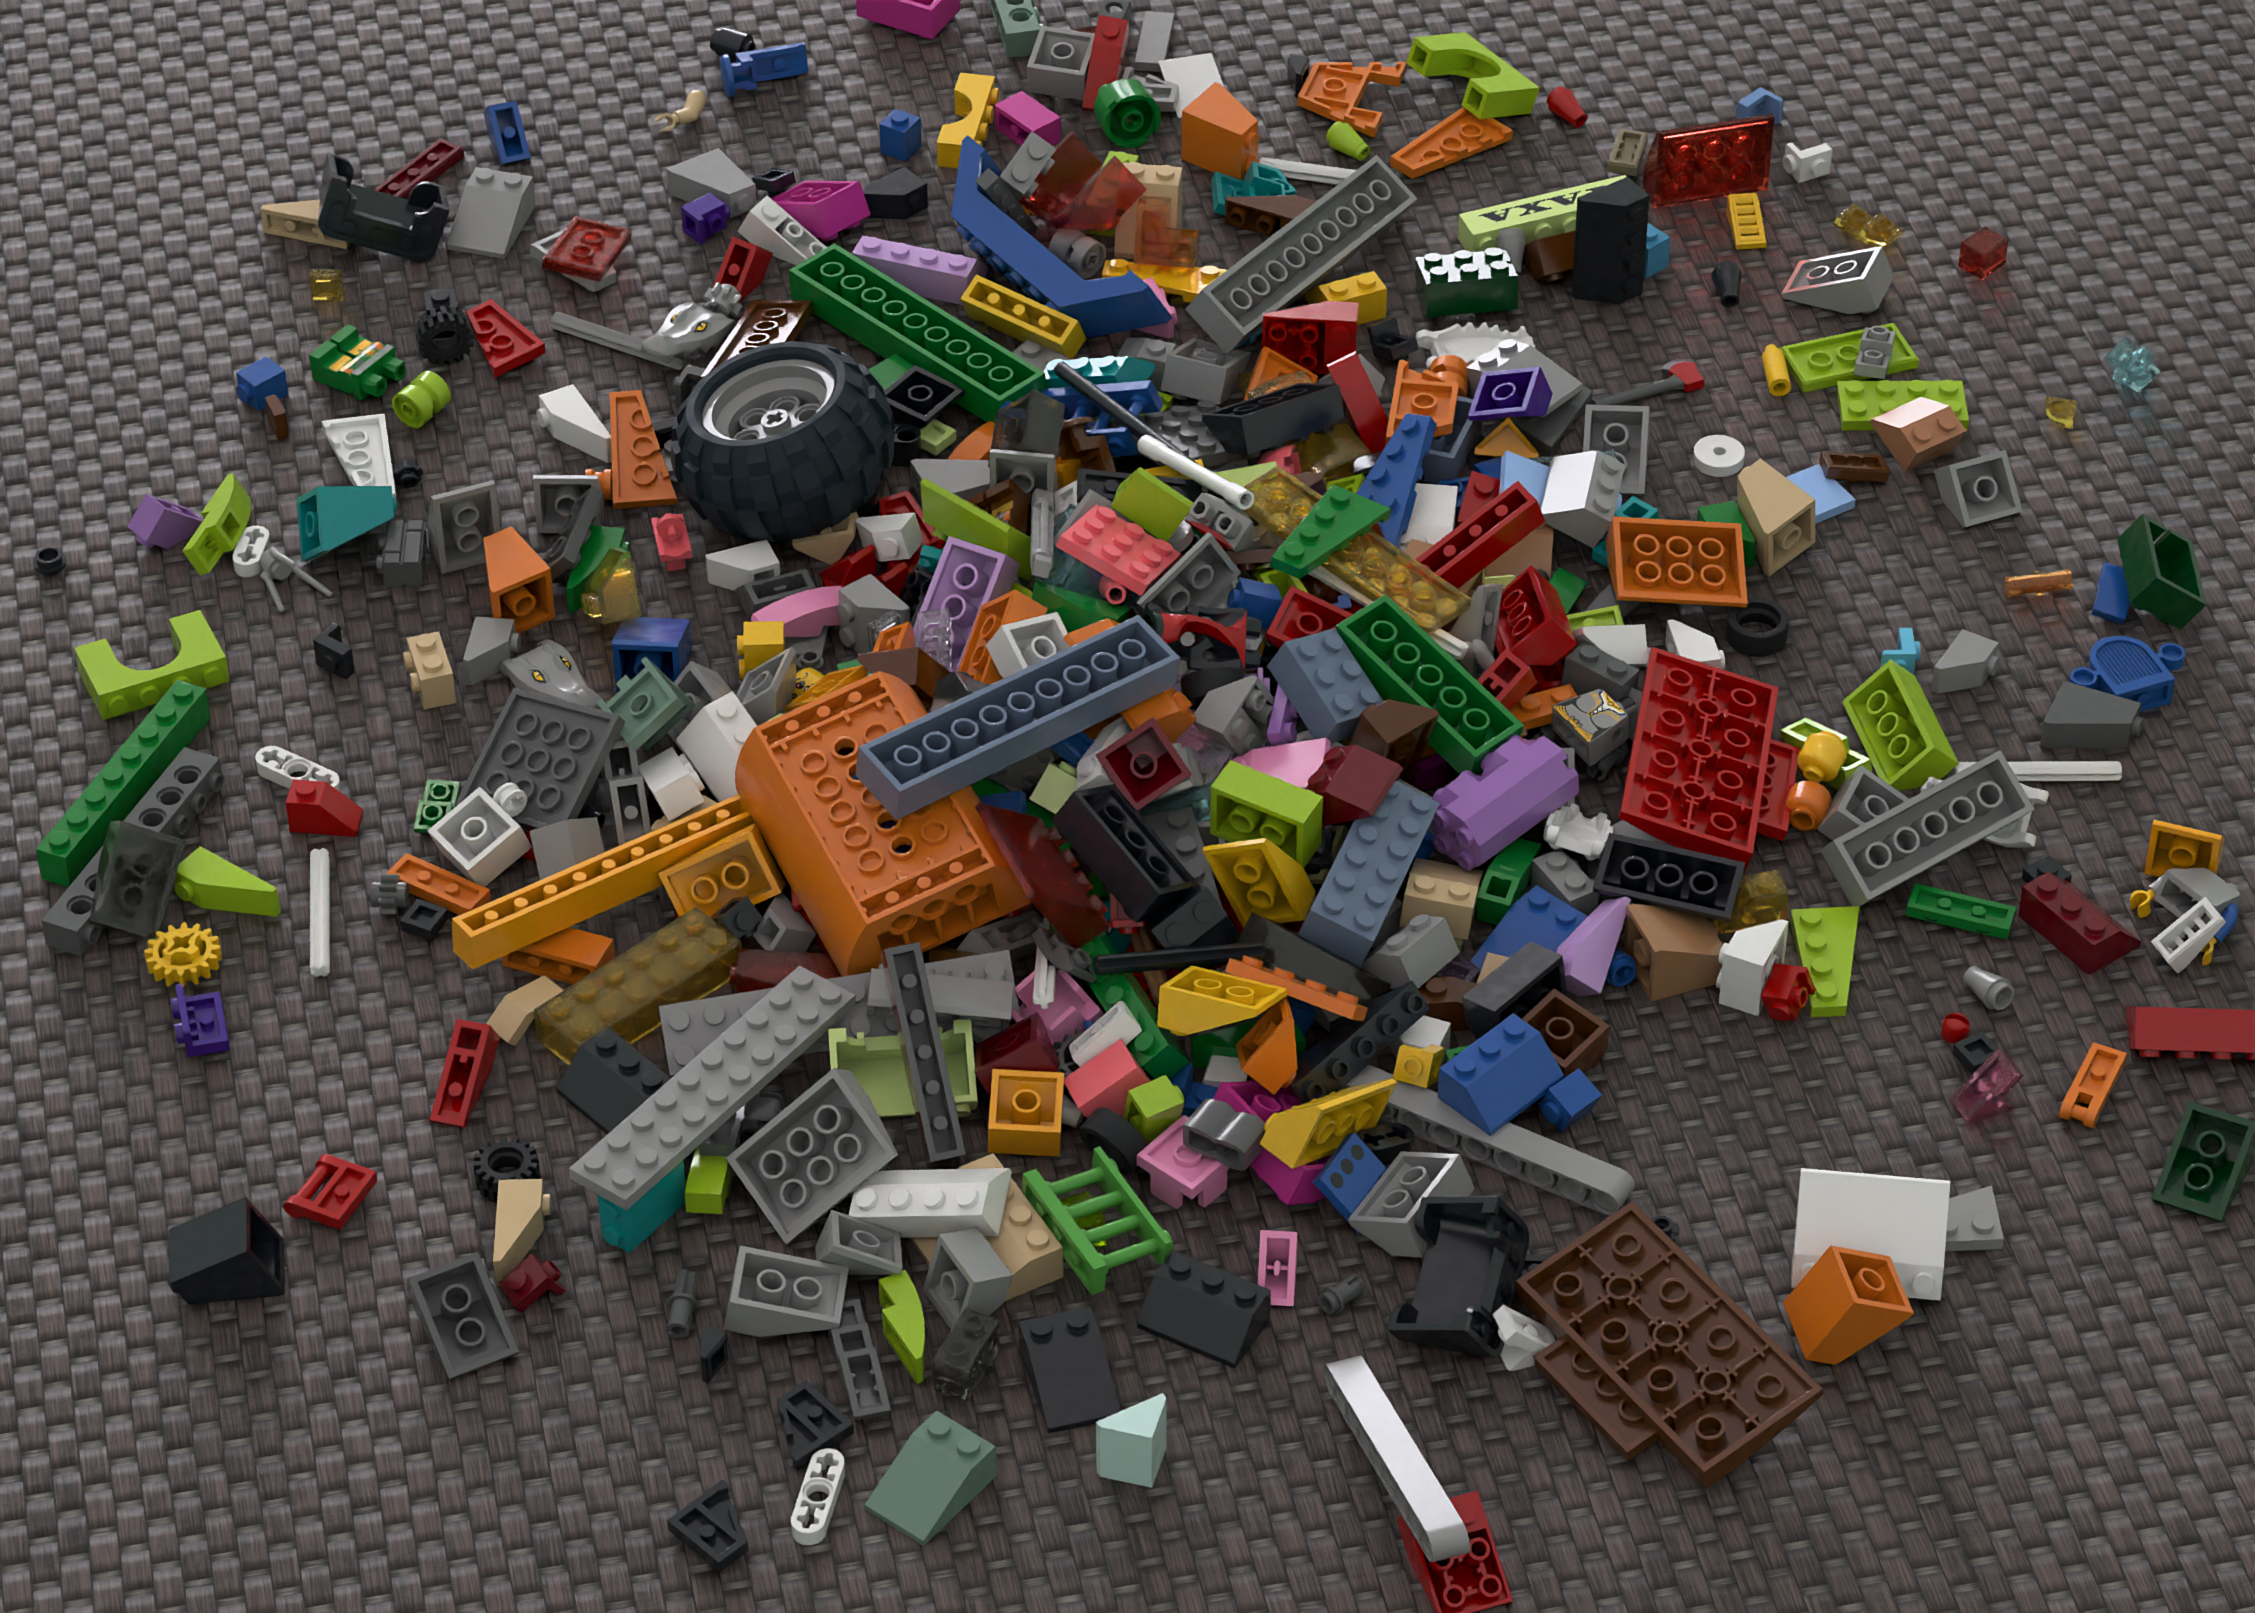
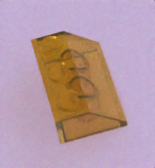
M612 547L584 585L586 594H581L584 614L588 613L591 619L602 624L642 617L630 551L619 547Z

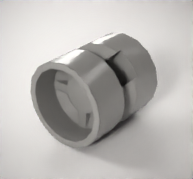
M1070 225L1063 226L1055 233L1048 249L1084 279H1089L1096 275L1102 268L1106 258L1104 244L1092 237L1086 236L1085 233Z

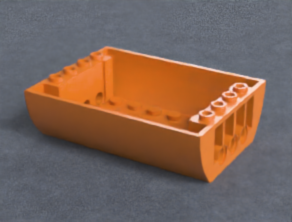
M881 671L755 727L741 749L735 770L737 793L754 823L757 824L766 844L842 977L871 972V968L878 969L879 964H882L880 952L884 949L920 942L923 953L1038 900L1035 890L971 785L896 820L860 780L851 778L856 773L858 748L928 714L915 691L906 682L894 675ZM888 820L897 822L890 829L880 827L883 822ZM901 845L912 846L906 853L899 854L894 852Z

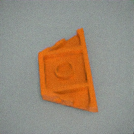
M1399 360L1386 433V445L1406 413L1431 416L1437 424L1433 437L1451 434L1453 432L1459 383L1448 378H1441L1436 373L1426 369L1422 374L1409 369V362Z

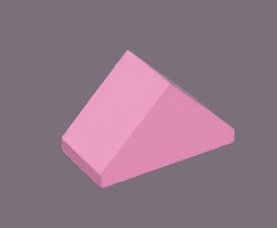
M1260 1230L1258 1285L1271 1290V1305L1294 1306L1298 1232Z

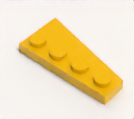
M1113 259L1105 261L1102 278L1123 276L1131 270L1142 280L1153 277L1157 286L1163 288L1166 297L1169 294L1181 295L1184 302L1191 303L1202 289L1226 272L1227 269H1219L1215 266L1189 267L1182 263L1163 265L1154 261L1137 263L1128 262L1124 259Z

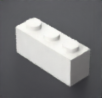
M673 747L638 765L640 774L643 776L645 783L668 821L705 802L699 792L705 789L684 753L678 756Z

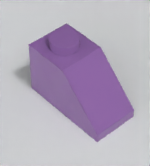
M145 494L127 527L137 534L136 540L142 545L149 548L157 545L168 549L194 535L203 519L189 508Z

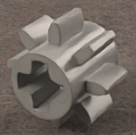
M717 282L714 288H709L703 296L708 301L704 308L731 318L732 316H737L743 306L738 303L742 296L734 286Z

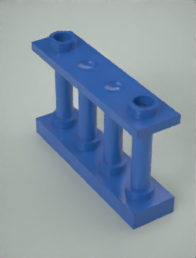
M1152 380L1096 385L1136 417L1144 413L1160 412L1164 404ZM1072 387L1043 389L1039 398L1048 413L1047 418L1038 434L1020 435L1017 438V442L1022 450L1060 456L1058 440L1049 438V430L1057 425L1059 420L1077 417H1098L1092 430H1086L1088 437L1105 435L1112 457L1133 456L1139 453L1137 445L1127 427L1120 425L1119 428L1107 429L1112 418Z

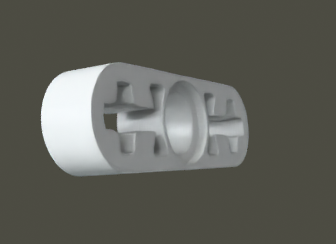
M267 746L256 753L255 759L258 774L272 782L290 789L293 779L324 781L341 792L339 776L332 770L277 746ZM294 772H306V774L301 777L290 776Z
M826 1448L815 1452L811 1457L791 1516L792 1537L802 1545L817 1544L826 1535L845 1477L844 1457L835 1449ZM827 1465H831L827 1473V1479L822 1478V1470H825ZM820 1491L826 1493L828 1498L824 1501L815 1502L810 1500L808 1496L813 1492ZM809 1514L813 1515L814 1524H811L809 1528H805L808 1525Z

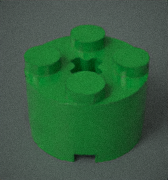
M1120 79L1110 84H1104L1099 88L1094 104V115L1106 136L1122 148L1139 147L1149 141L1148 137L1153 131L1156 133L1160 126L1161 112L1146 87L1139 80Z

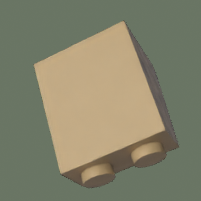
M1137 162L1122 163L1117 189L1114 258L1175 262L1182 229V167L1147 165Z
M1761 458L1751 466L1742 469L1739 475H1737L1738 508L1756 540L1755 555L1764 574L1770 577L1815 543V499Z

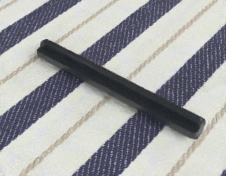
M1258 941L1106 954L1096 956L1093 965L1096 975L1189 968L1190 966L1228 964L1230 958L1242 960L1243 955L1262 961L1265 959V947L1263 942Z

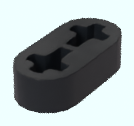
M1395 1122L1357 1132V1136L1380 1162L1395 1159L1401 1151L1410 1152L1415 1138L1412 1129L1404 1124Z

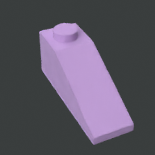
M1628 897L1604 900L1558 947L1556 953L1563 955L1566 989L1578 997L1601 994L1624 924L1627 905H1630L1631 899Z

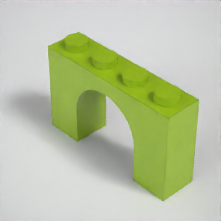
M1466 32L1414 37L1406 64L1424 77L1458 75L1470 78L1462 106L1479 119L1531 114L1540 88Z
M201 610L169 619L172 642L178 656L169 664L157 669L134 670L125 667L116 659L106 638L74 648L78 673L103 720L157 704L176 680L206 689L230 682L226 656Z

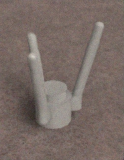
M272 546L262 553L259 564L264 571L260 574V577L266 582L279 612H284L285 609L273 579L283 580L291 572L326 596L331 597L333 595L332 591L299 569L296 563L285 556L278 548Z

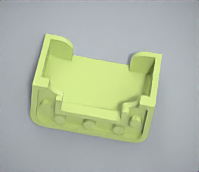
M971 1019L953 1020V1029L947 1030L944 1033L942 1027H938L956 1111L958 1118L969 1116L971 1110L977 1108L978 1099L976 1074L974 1073L975 1062ZM846 1028L828 1029L830 1071L833 1068L850 1070L870 1097L880 1118L915 1116L898 1035L864 1038V1032H857V1039L846 1035Z

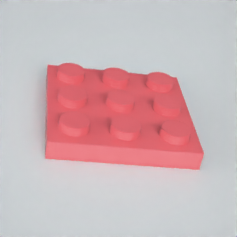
M1097 504L1060 536L1056 544L1057 548L1140 596H1143L1178 562L1181 555L1167 541L1150 536L1145 533L1141 526L1135 523H1128L1116 516V513L1110 508Z

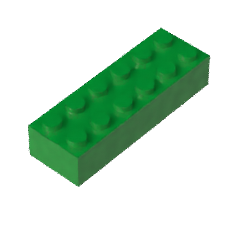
M1386 594L1336 625L1337 632L1383 701L1389 699L1437 710L1440 715L1428 740V744L1459 774L1465 770L1471 771L1476 775L1481 774L1484 771L1481 769V763L1488 753L1494 752L1508 742L1513 735L1521 736L1524 725Z

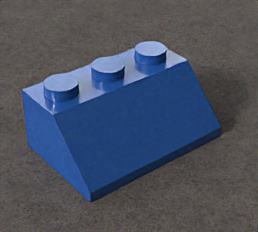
M1513 1013L1439 1068L1438 1098L1491 1136L1544 1096L1549 1088L1563 1080L1564 1074L1541 1033Z

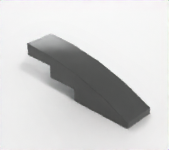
M860 1299L843 1301L840 1326L829 1329L828 1334L853 1419L856 1421L891 1414V1407L876 1347L873 1346Z

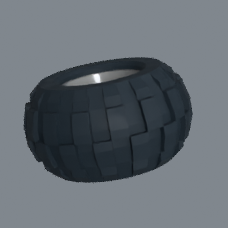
M793 341L759 346L731 357L711 370L691 389L690 395L681 404L672 427L671 464L685 499L703 520L708 519L715 529L740 539L768 540V542L789 541L820 533L827 527L839 524L849 517L850 513L856 512L875 494L877 486L885 478L894 457V418L883 387L862 363L858 365L850 355L840 352L835 347L824 344Z

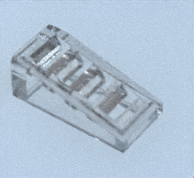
M947 608L918 612L914 647L921 648L927 654L930 651H937L935 654L928 655L951 673V611ZM940 623L938 628L927 629V625ZM938 637V640L927 641V638Z

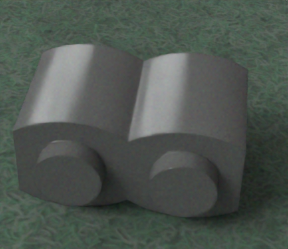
M1206 1098L1182 1126L1183 1144L1198 1154L1215 1157L1219 1162L1232 1169L1245 1171L1264 1148L1260 1145V1142L1266 1132L1264 1130L1265 1123L1256 1115L1236 1112L1224 1101Z

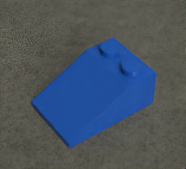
M1536 885L1512 905L1468 963V969L1480 975L1488 952L1511 957L1530 941L1553 952H1557L1558 947L1588 916Z

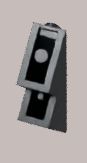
M1413 980L1362 1005L1368 1008L1364 1021L1352 1020L1344 1016L1331 1021L1328 1039L1297 1054L1298 1069L1296 1070L1297 1074L1291 1083V1087L1302 1104L1339 1091L1430 1010L1424 996L1419 992Z

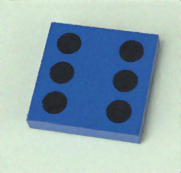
M1353 1132L1346 1135L1315 1177L1313 1183L1349 1223L1348 1219L1387 1168L1357 1134Z

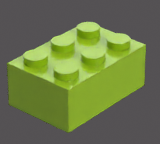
M1230 760L1211 785L1210 834L1229 842L1267 838L1304 868L1321 845L1323 796Z

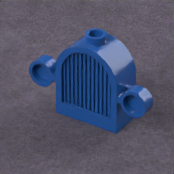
M2111 636L2102 638L2090 650L2088 668L2080 667L2074 669L2070 674L2069 682L2141 703L2140 712L2171 703L2175 678L2170 671L2178 670L2183 666L2185 650L2178 644L2166 643L2160 646L2158 654H2156L2146 643L2132 637Z

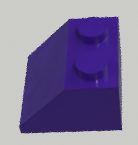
M1541 367L1482 372L1467 416L1469 421L1488 422L1506 420L1508 417L1509 419L1546 416L1553 393Z

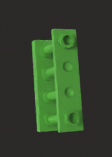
M1101 1147L1094 1148L1092 1169L1050 1183L1042 1178L1037 1169L1023 1173V1194L1062 1245L1063 1257L1091 1295L1105 1290L1106 1274H1108L1109 1269L1150 1254L1161 1266L1173 1250V1241L1168 1231L1162 1230L1120 1174L1116 1162L1112 1158L1109 1159ZM1094 1183H1098L1106 1193L1070 1207L1065 1204L1062 1205L1057 1196ZM1114 1206L1123 1216L1119 1220L1087 1231L1080 1229L1074 1221ZM1132 1230L1141 1240L1140 1243L1106 1255L1098 1253L1092 1245Z

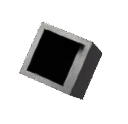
M247 1197L169 1229V1246H167L169 1273H167V1282L174 1293H179L188 1304L275 1297L285 1294L284 1239Z

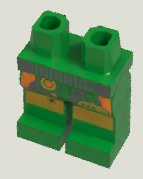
M349 324L332 336L330 341L327 340L309 354L313 380L348 394L354 393V398L361 401L370 394L379 398L386 392L388 379L391 378L399 382L407 374L405 362L396 358L395 347L363 338L358 335V329Z

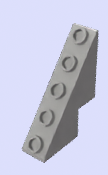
M619 733L601 769L618 845H622L650 833L651 826L643 776L639 773L636 751L627 744Z

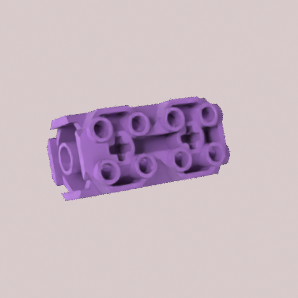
M1513 735L1508 742L1484 757L1481 763V769L1484 771L1481 776L1465 770L1445 788L1438 789L1432 797L1433 800L1440 803L1432 819V831L1435 834L1432 841L1436 849L1458 862L1463 870L1470 871L1474 867L1485 863L1579 794L1578 773L1574 766L1569 770L1563 761L1568 757L1564 750L1545 736L1539 737L1536 740H1527L1519 735Z

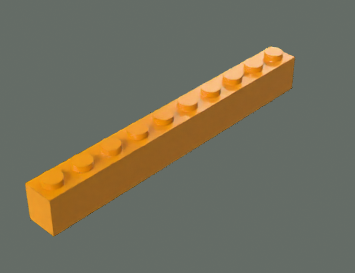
M739 794L452 918L453 952L472 970L663 886L658 875L660 871L755 823Z

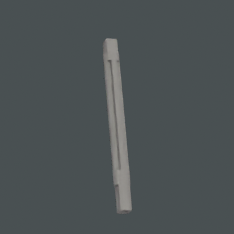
M1037 488L1032 494L1030 566L1032 568V575L1048 578L1049 572L1053 567L1054 494L1052 491Z

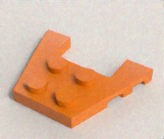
M1315 62L1298 94V106L1335 122L1349 123L1354 130L1370 137H1375L1382 124V112L1357 108L1369 82L1399 87L1407 72L1406 62H1396V67H1381V62H1370L1368 67H1352V62Z

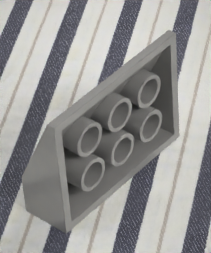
M833 1068L726 1157V1160L786 1245H789L896 1157L898 1153L870 1097L850 1070Z

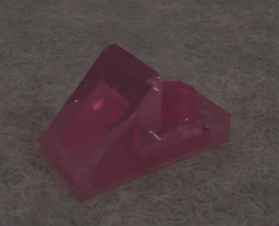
M1998 1049L1949 1098L1966 1122L1971 1124L2012 1111L2014 1107L2006 1097V1094L2024 1075L2008 1053Z

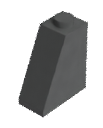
M2064 681L2043 721L2040 747L2127 748L2132 737L2140 735L2144 718L2139 717L2141 703Z

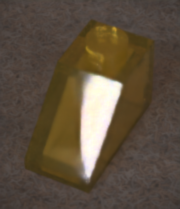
M1772 870L1744 876L1736 912L1731 921L1726 922L1713 919L1719 934L1736 932L1778 920H1786L1789 892L1779 871Z

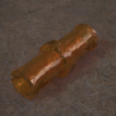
M2070 569L2045 573L2035 570L2029 575L2004 577L2006 597L2035 593V596H2042L2044 592L2071 590L2073 586Z

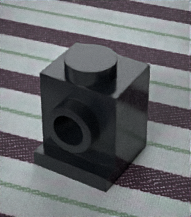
M745 896L731 899L713 914L708 921L726 945L730 947L736 941L740 940L742 942L752 936L757 931L756 924L763 917L749 898Z

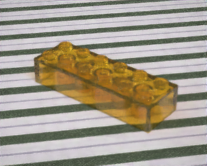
M695 907L535 1008L534 1017L537 1040L568 1065H570L583 1043L607 1028L612 1029L631 1045L662 1025L659 1006L700 1000L743 973L742 942L699 908Z

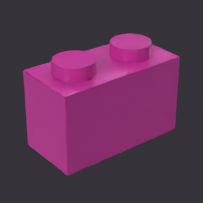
M1023 91L995 104V129L1019 146H1022L1032 131L1052 146L1061 141L1060 117Z

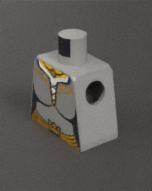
M1597 689L1553 705V730L1571 748H1575V752L1590 767L1627 741L1629 737V717L1637 714V706L1630 696L1615 702L1604 690Z

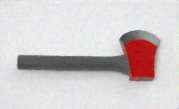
M1676 359L1667 362L1662 367L1661 372L1667 377L1666 379L1592 400L1591 404L1622 405L1673 390H1684L1687 393L1704 388V378L1699 373L1693 359Z

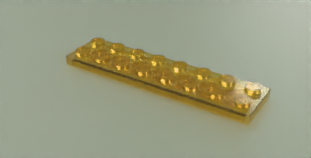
M1276 466L1243 486L1254 494L1253 505L1243 511L1280 538L1286 540L1322 496L1281 467ZM1370 531L1363 537L1360 535L1350 540L1347 548L1341 552L1338 550L1334 551L1329 555L1328 561L1321 565L1373 602L1386 594L1428 635L1470 609L1471 598L1374 531Z

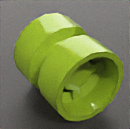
M424 371L393 396L392 408L396 416L405 425L411 428H420L433 417L432 414L438 413L450 403L451 391L438 374Z

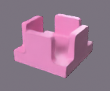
M1061 969L1057 970L1058 973L1055 977L1054 1002L1049 1003L1048 1009H1041V1004L1033 1003L1034 970L1014 988L1015 994L1023 1002L1019 1007L1020 1014L1015 1009L1011 1013L1016 1022L1038 1012L1052 1045H1054V1042H1062L1065 1034L1073 1036L1076 1029L1085 1032L1086 1030L1083 1029L1085 1021L1096 1022L1104 1015L1101 1009L1069 973Z
M1185 1115L1137 1154V1165L1150 1173L1151 1193L1175 1209L1180 1208L1183 1205L1184 1194L1190 1199L1198 1195V1204L1206 1208L1227 1189V1171L1229 1167L1219 1162L1215 1157L1198 1154L1183 1144L1182 1126L1189 1119Z

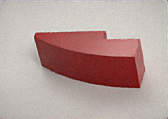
M1350 353L1327 364L1326 366L1334 385H1339L1342 405L1348 419L1353 424L1362 449L1367 455L1383 451L1386 446L1388 419L1357 353Z

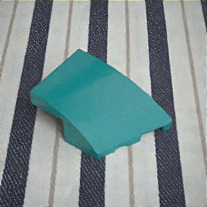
M1254 161L1251 162L1243 180L1216 171L1211 179L1214 213L1225 215V199L1227 197L1296 195L1297 192L1287 182L1286 177L1279 169Z

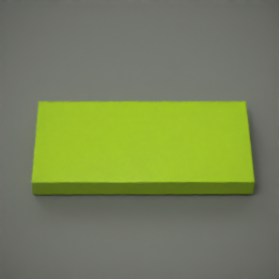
M1894 323L1880 325L1889 331L1896 332L1886 375L1918 368V357ZM1864 329L1780 347L1784 353L1787 369L1803 393L1837 386V381H1861L1873 378L1854 375L1855 363L1859 354Z

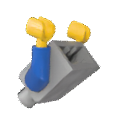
M2172 868L2166 870V873L2148 886L2149 890L2147 892L2137 890L2131 894L2130 910L2138 907L2137 913L2139 918L2150 915L2151 901L2153 899L2180 918L2206 897L2226 923L2200 951L2205 953L2202 958V965H2207L2211 962L2214 944H2220L2235 926L2239 914L2237 904L2240 899V893L2236 885L2231 882L2226 883L2206 868ZM2206 913L2201 917L2205 924L2211 921ZM2197 924L2192 927L2196 932L2200 930Z

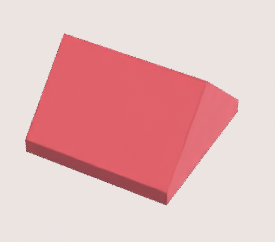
M1122 1039L1064 1078L1065 1086L1086 1119L1097 1108L1101 1107L1112 1110L1123 1117L1128 1091L1150 1082V1079Z

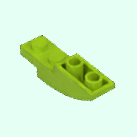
M233 473L226 476L201 512L204 520L182 550L199 575L210 573L222 554L235 548L249 521L252 504L251 498Z

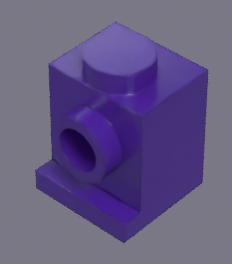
M711 193L681 207L683 231L700 245L706 243L705 238L725 229L726 219L730 217V210L727 204Z

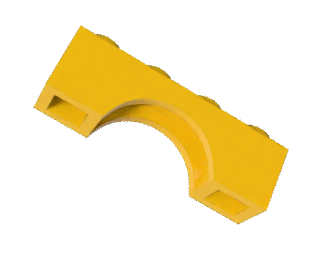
M969 73L959 74L954 89L955 114L964 117V119L942 125L937 140V166L958 168L962 140L967 135L983 147L982 141H986L988 137V123L992 124L994 106L999 103L1000 90L995 88V76Z

